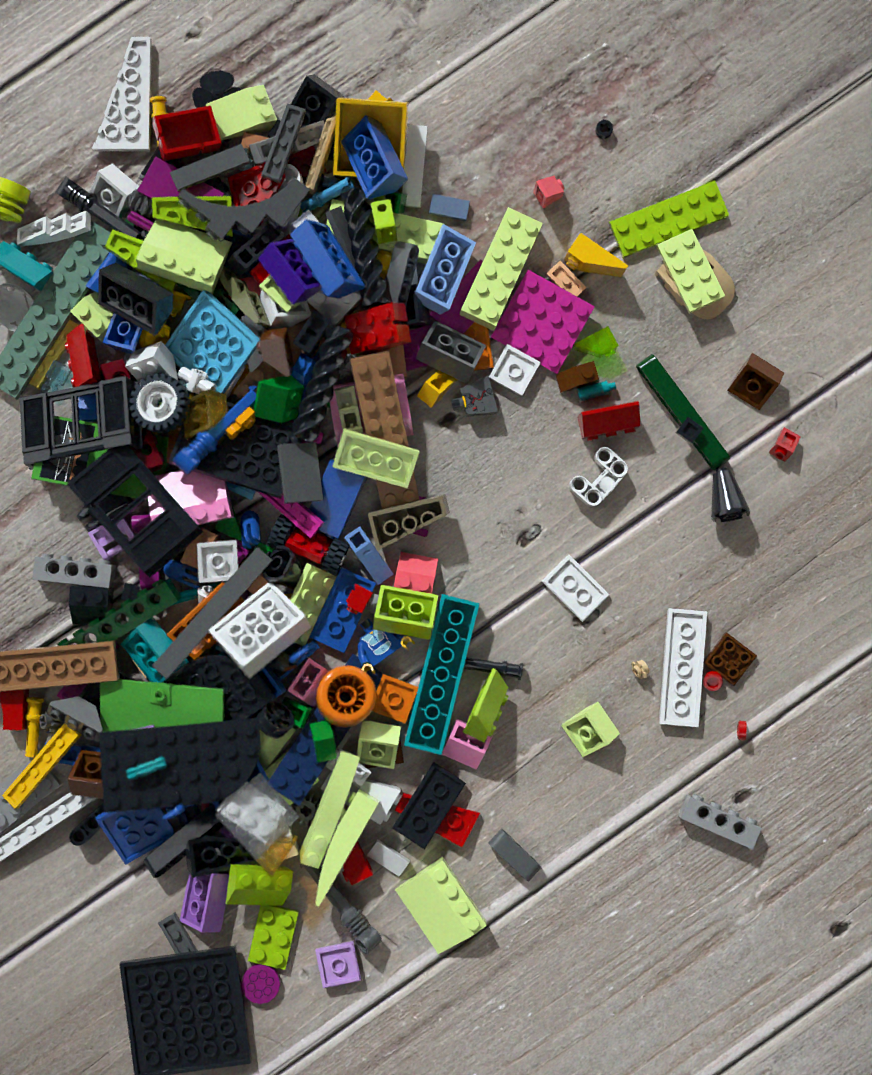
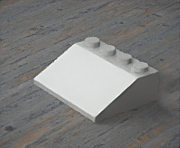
M269 582L209 629V632L237 666L250 678L311 627L306 616L272 582Z

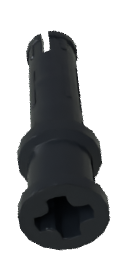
M466 657L464 669L490 673L494 668L502 678L507 676L521 680L523 663L518 665L508 663L505 660L501 663Z

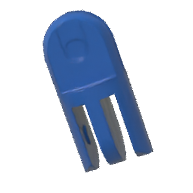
M251 510L246 511L241 516V536L244 549H251L252 546L261 543L259 516Z
M171 560L164 566V573L169 578L197 590L201 587L185 580L187 577L199 582L197 576L188 573L191 570L198 574V569L177 560Z

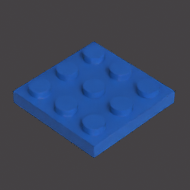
M162 808L103 812L96 816V821L125 865L162 845L176 833L170 821L162 819L165 816Z

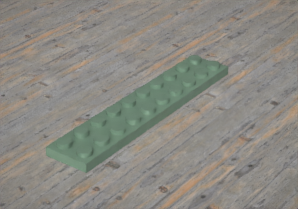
M91 221L90 231L75 237L53 271L52 276L0 354V389L17 400L73 315L70 311L84 298L89 290L86 284L109 254V251L105 249V245L111 232Z

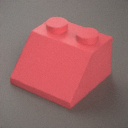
M401 552L394 587L432 594L438 559Z

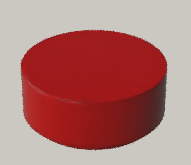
M716 671L707 672L703 679L704 687L709 691H718L722 687L723 677Z
M739 721L737 724V739L746 740L747 723L746 721Z

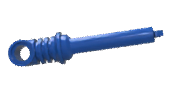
M250 386L248 388L250 391L210 430L199 432L192 444L182 449L176 455L173 462L187 475L190 474L199 465L201 460L204 459V456L206 457L208 453L217 450L218 440L226 433V430L236 422L235 420L248 407L252 408L256 399L254 390L257 386Z

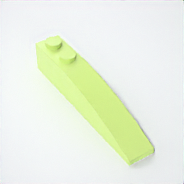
M341 751L300 849L301 864L319 869L347 799L360 760L359 756Z
M360 789L357 793L353 792L347 801L350 803L348 809L342 810L339 818L340 823L329 845L318 884L315 904L318 907L379 803V800Z

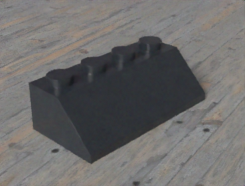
M113 263L99 269L98 304L154 336L157 335L172 312L173 293L118 263Z

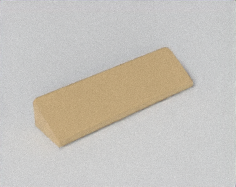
M336 116L325 121L305 182V186L310 189L308 193L311 195L315 194L318 190L321 176L335 139Z

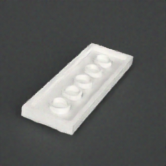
M670 608L667 610L659 724L699 727L707 622L706 611Z

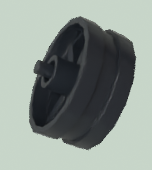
M278 701L267 703L258 712L256 717L259 721V728L263 733L275 739L282 738L294 725L292 712L286 705Z

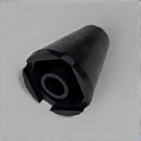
M727 468L717 469L716 473L713 474L712 521L716 522V519H720L721 523L742 519V515L745 513L749 516L750 509L733 472Z
M284 545L276 546V550L273 552L269 551L266 554L273 561L263 571L262 576L269 582L295 590L304 567L290 548Z

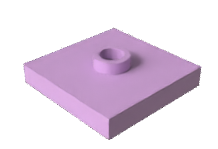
M354 941L315 949L323 988L361 981Z

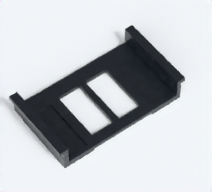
M123 376L59 391L20 397L24 465L33 470L34 463L129 445L136 450L144 449L143 427L133 418V412L130 411L129 407L132 406L129 403L130 398H133L131 392L136 391L135 385H140V382H134L128 377ZM96 394L98 437L81 440L78 397ZM71 399L73 442L56 445L54 402Z
M129 446L108 449L67 484L149 578L203 533L202 529ZM135 474L147 490L111 520L98 504ZM150 495H153L166 510L133 538L128 540L116 524Z

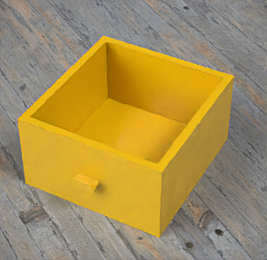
M336 98L333 175L357 177L341 140L366 115L382 123L404 169L409 102Z

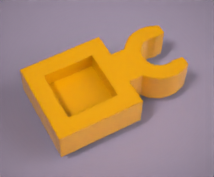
M248 407L235 420L236 422L226 430V435L233 440L240 431L242 432L245 428L249 429L255 422V411Z

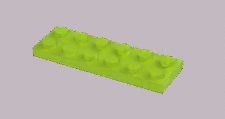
M712 181L610 221L609 226L622 258L656 246L688 230L693 229L694 231L725 219L729 216L716 181Z

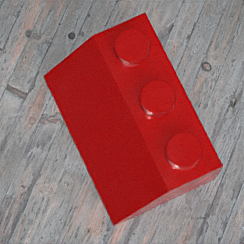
M80 324L66 335L67 342L65 343L67 353L70 354L68 366L70 371L73 372V378H71L72 387L102 381L99 373L100 368L94 336L84 324Z
M639 401L581 412L578 416L582 439L587 438V441L599 439L598 436L606 435V438L617 436V432L624 431L625 434L636 432V429L640 427Z

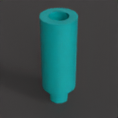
M603 381L577 388L579 400L584 401L608 395L611 390L616 389L615 382L608 383Z

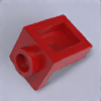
M784 427L769 453L777 459L786 462L794 453L801 436Z

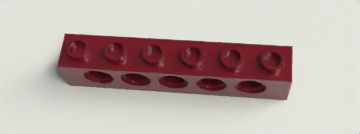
M123 359L100 365L99 373L102 381L123 376L130 379L131 373L125 367ZM143 428L144 449H148L151 454L145 455L141 452L142 449L136 450L131 446L129 447L151 472L161 470L164 457L162 452L157 450L156 436L151 434V431Z

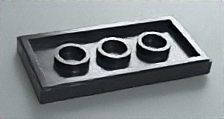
M433 762L392 829L425 850L466 783Z

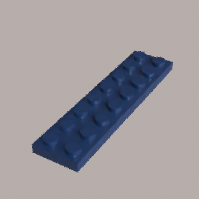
M352 654L345 666H354L362 669L358 656ZM374 668L375 674H373L372 670L367 671V674L373 680L376 688L384 673ZM343 693L340 695L342 702H350L351 697L349 694ZM318 707L266 784L298 806H300L328 761L317 763L310 724L326 721L319 712ZM330 723L335 741V749H337L350 727H339Z

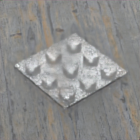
M260 773L215 815L255 859L299 818L298 814Z

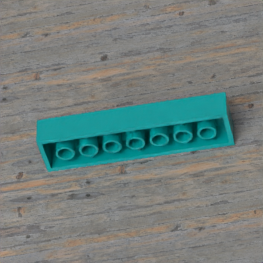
M442 594L404 746L442 755L480 603Z

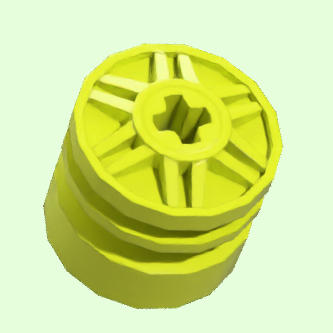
M0 177V219L21 223L22 217L18 214H24L25 211L17 204H27L31 191L16 182Z

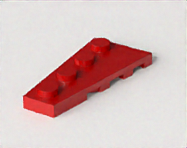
M403 793L394 810L401 814L412 795ZM452 806L435 833L463 847L480 813Z

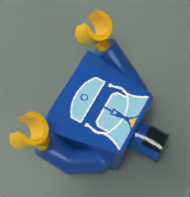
M369 618L359 624L366 634L359 638L358 658L362 670L366 673L372 670L373 674H375L373 666L402 646L409 650L407 648L408 642L415 644V641L409 636L373 630V623Z

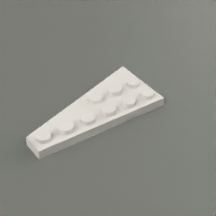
M131 37L124 56L123 66L117 76V83L113 87L104 113L105 117L102 125L99 127L96 142L93 144V151H150L152 39L150 37Z

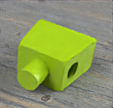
M385 195L374 198L371 206L378 244L398 241L391 201L389 199L386 200Z

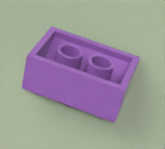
M221 871L192 878L189 873L180 922L201 933L221 932L226 907L229 881L228 872Z

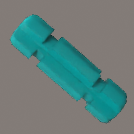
M161 757L155 761L139 765L137 768L128 769L127 775L130 780L138 778L139 775L141 777L157 771L156 769L165 768L167 764L164 757Z

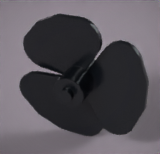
M221 70L211 71L200 78L201 88L194 89L192 97L195 107L200 108L242 89L239 87L229 89L234 84V77L231 73Z

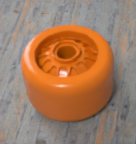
M339 666L330 670L321 679L316 693V703L321 715L329 723L339 727H352L363 722L372 712L376 702V688L373 680L365 671L354 666ZM343 693L349 694L351 697L350 702H342L340 695Z

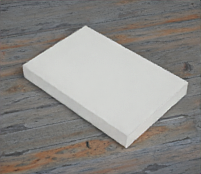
M569 554L542 580L582 622L609 596Z

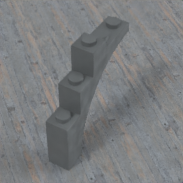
M294 177L282 190L272 197L259 203L245 206L212 204L195 197L184 189L178 195V200H180L179 204L183 208L193 210L196 213L195 216L204 223L207 221L208 225L205 228L207 235L212 240L217 241L218 239L221 242L234 224L237 225V229L244 235L248 233L250 236L264 218L267 219L266 222L274 229H281L310 189Z

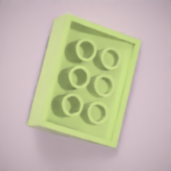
M156 219L137 256V267L140 270L196 290H206L213 295L232 242L226 240L220 242L218 239L214 241L207 233L184 225Z
M443 856L395 889L438 954L470 938L487 926L485 918Z

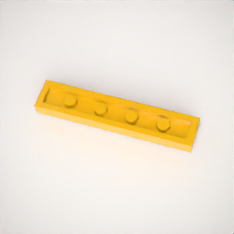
M65 723L60 727L2 795L14 809H19L81 737V733L70 729Z

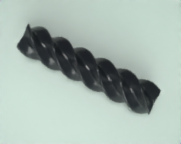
M354 187L348 192L341 193V198L345 204L344 215L348 222V235L352 241L351 252L355 259V270L366 286L359 290L363 298L362 307L375 308L390 302L383 295L386 290V282L380 277L383 265L376 257L379 245L372 238L376 230L375 225L369 220L372 208L365 201L366 196L363 189Z
M332 323L326 329V341L321 345L318 352L319 360L313 366V379L306 386V398L299 405L300 416L295 419L292 426V436L311 443L320 434V423L327 414L326 404L331 401L334 393L333 386L340 378L339 367L344 364L347 357L346 348L353 341V332Z

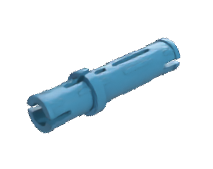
M346 177L320 193L316 192L312 197L301 202V209L305 213L307 210L311 211L317 207H323L326 202L354 188L352 180L348 182L350 178Z

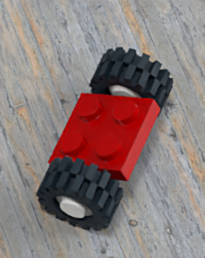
M280 514L270 532L267 546L276 549V546L284 545L294 553L319 564L325 556L321 570L336 576L344 562L350 545L336 538L333 541V539L325 536V534L318 532L314 537L310 538L297 526L293 531L295 524L286 516Z

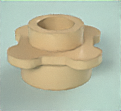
M643 660L636 661V663L632 662L634 675L640 679L643 677L647 678V674L650 672L647 664Z

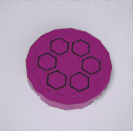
M254 964L247 969L242 977V991L246 998L253 1003H267L274 999L279 992V974L273 967Z

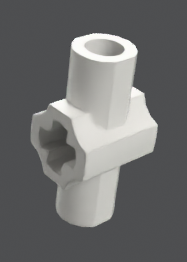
M182 367L179 370L178 378L187 383L185 387L191 392L197 394L204 392L211 396L217 388L216 384L208 380L209 376L202 370L192 369L191 371L186 367Z

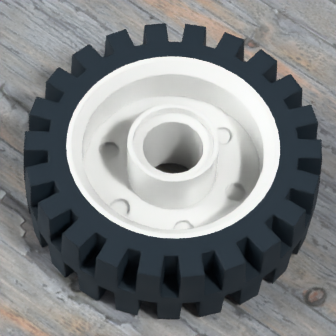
M155 373L154 376L148 375L146 380L142 378L140 380L141 384L135 385L136 391L131 392L133 398H130L129 403L132 406L129 407L130 411L133 412V418L143 428L152 432L168 433L170 430L177 429L176 426H181L183 424L182 420H186V412L190 411L188 407L190 405L188 397L190 396L186 388L177 379L162 373L161 375ZM163 399L162 405L157 407L158 402Z

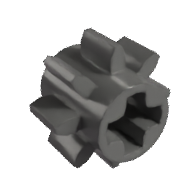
M45 710V714L40 716V727L46 729V733L57 732L64 723L52 719L47 714L48 710Z

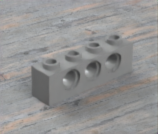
M43 553L41 557H35L32 580L105 588L114 587L116 565H110L111 561L99 560V563H91L92 559L80 558V561H72L73 557L61 556L60 559H54V555ZM55 563L59 565V571L56 574L52 571V566ZM74 565L78 567V573L75 576L71 573V568ZM93 567L98 571L95 578H92L90 575V570Z
M694 793L693 796L686 795L678 814L681 819L753 850L762 829L757 825L758 821L746 817V820L740 818V813L731 809L726 812L721 809V805L711 801L710 804L703 802L704 798ZM701 808H706V815L699 817L698 811ZM723 815L725 820L722 824L718 825L716 819L718 816ZM741 823L742 830L740 832H735V825Z

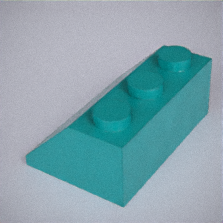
M5 241L1 242L0 267L41 292L52 276L54 268L45 262L41 265L36 261L38 258L29 252L27 254L20 251L22 248L13 242L11 244Z
M152 617L136 627L121 645L150 682L162 683L166 680L152 665L173 643V640L167 636L161 625ZM185 659L180 664V666L172 673V675L179 669L184 667L189 661Z

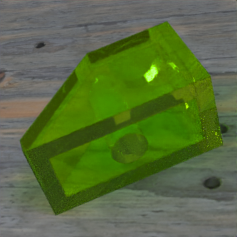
M609 326L573 345L575 351L598 358L603 356L608 358L616 353L615 350L619 347Z

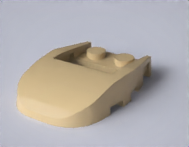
M703 250L709 264L713 267L712 270L725 294V298L692 313L702 319H713L719 316L732 302L735 286L732 278L711 254ZM664 263L655 272V276L659 275L666 283L664 287L668 292L672 293L681 306H685Z

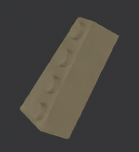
M446 494L368 513L377 551L448 515L450 510Z

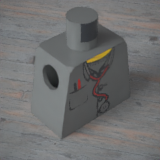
M489 376L460 388L461 397L451 400L453 411L464 408L467 417L494 415L498 412Z

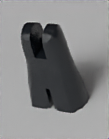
M110 494L98 505L110 519H113L131 504L133 500L130 497ZM84 506L78 513L77 518L79 521H83L90 515L93 517L85 525L86 530L90 532L102 524Z

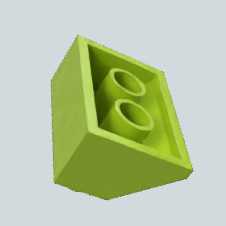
M381 585L373 630L430 640L438 595Z
M494 668L483 684L463 730V733L482 742H485L488 736L492 737L496 728L493 725L494 721L498 722L502 711L499 709L501 705H505L508 699V695H506L508 686Z
M231 864L226 904L283 906L291 892L293 871L287 866Z

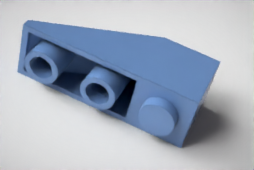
M360 526L344 537L378 585L393 575L389 566Z

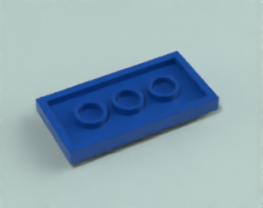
M341 567L310 638L345 653L363 614L358 612L356 615L346 610L348 607L346 600L351 591L355 590V584L373 592L377 583Z

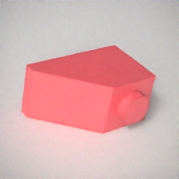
M555 176L536 181L533 193L542 208H545L562 198L565 188L559 179L557 180Z

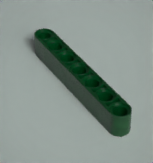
M651 354L636 365L637 370L679 427L689 417L704 428L692 444L709 467L715 471L729 461L730 456L658 359Z

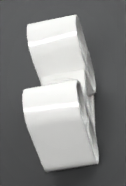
M607 447L600 448L594 455L595 462L604 471L592 484L583 476H576L569 483L570 491L589 507L597 506L608 496L628 471L627 464ZM599 453H607L608 461H601ZM618 464L622 467V474L614 472V465ZM575 480H580L583 483L582 490L574 488L573 483ZM589 493L597 495L596 503H591L588 500Z

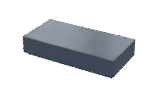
M433 194L429 214L466 221L470 201Z

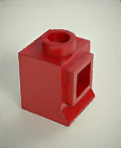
M355 584V590L351 591L346 600L348 603L346 610L356 615L358 612L363 613L373 592Z

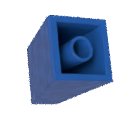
M334 456L329 461L321 480L323 500L312 502L309 510L324 522L319 530L324 532L325 536L331 539H339L368 477L334 468Z

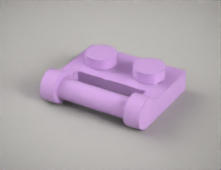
M125 517L116 524L123 534H127L128 540L135 536ZM103 525L88 533L104 560L110 561L111 557L124 550L119 544L108 551L105 549L104 546L115 539Z

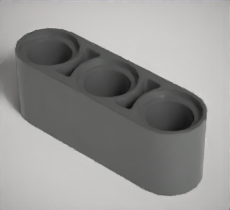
M502 828L488 842L528 882L542 868Z

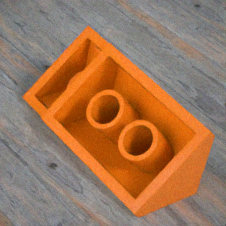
M222 582L174 626L167 633V636L174 641L225 583ZM242 597L235 602L219 622L245 602ZM209 632L189 656L196 660L207 648L210 649L217 642L216 639Z

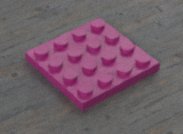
M527 270L491 338L538 360L541 366L557 374L595 306L536 273Z

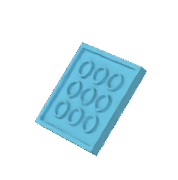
M203 290L165 346L173 354L174 361L180 368L186 367L191 371L192 369H198L207 373L209 376L208 380L217 386L214 394L211 395L217 401L221 399L257 349V342H259L260 338L210 292Z

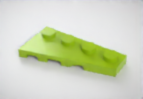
M231 196L197 197L212 204L232 206ZM152 197L154 219L205 230L208 225L207 221L205 223L200 221L195 216L196 213L193 210L183 208L179 204L180 200H178V197ZM233 227L227 233V236L233 237Z
M112 229L105 249L164 289L173 293L177 282L138 269L136 259L144 241Z

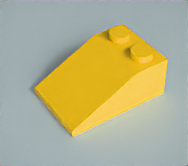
M582 233L579 234L569 248L564 259L567 262L566 265L572 270L577 269L581 272L622 277L628 267L626 263Z

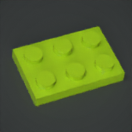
M260 905L248 961L285 970L299 911L280 906Z

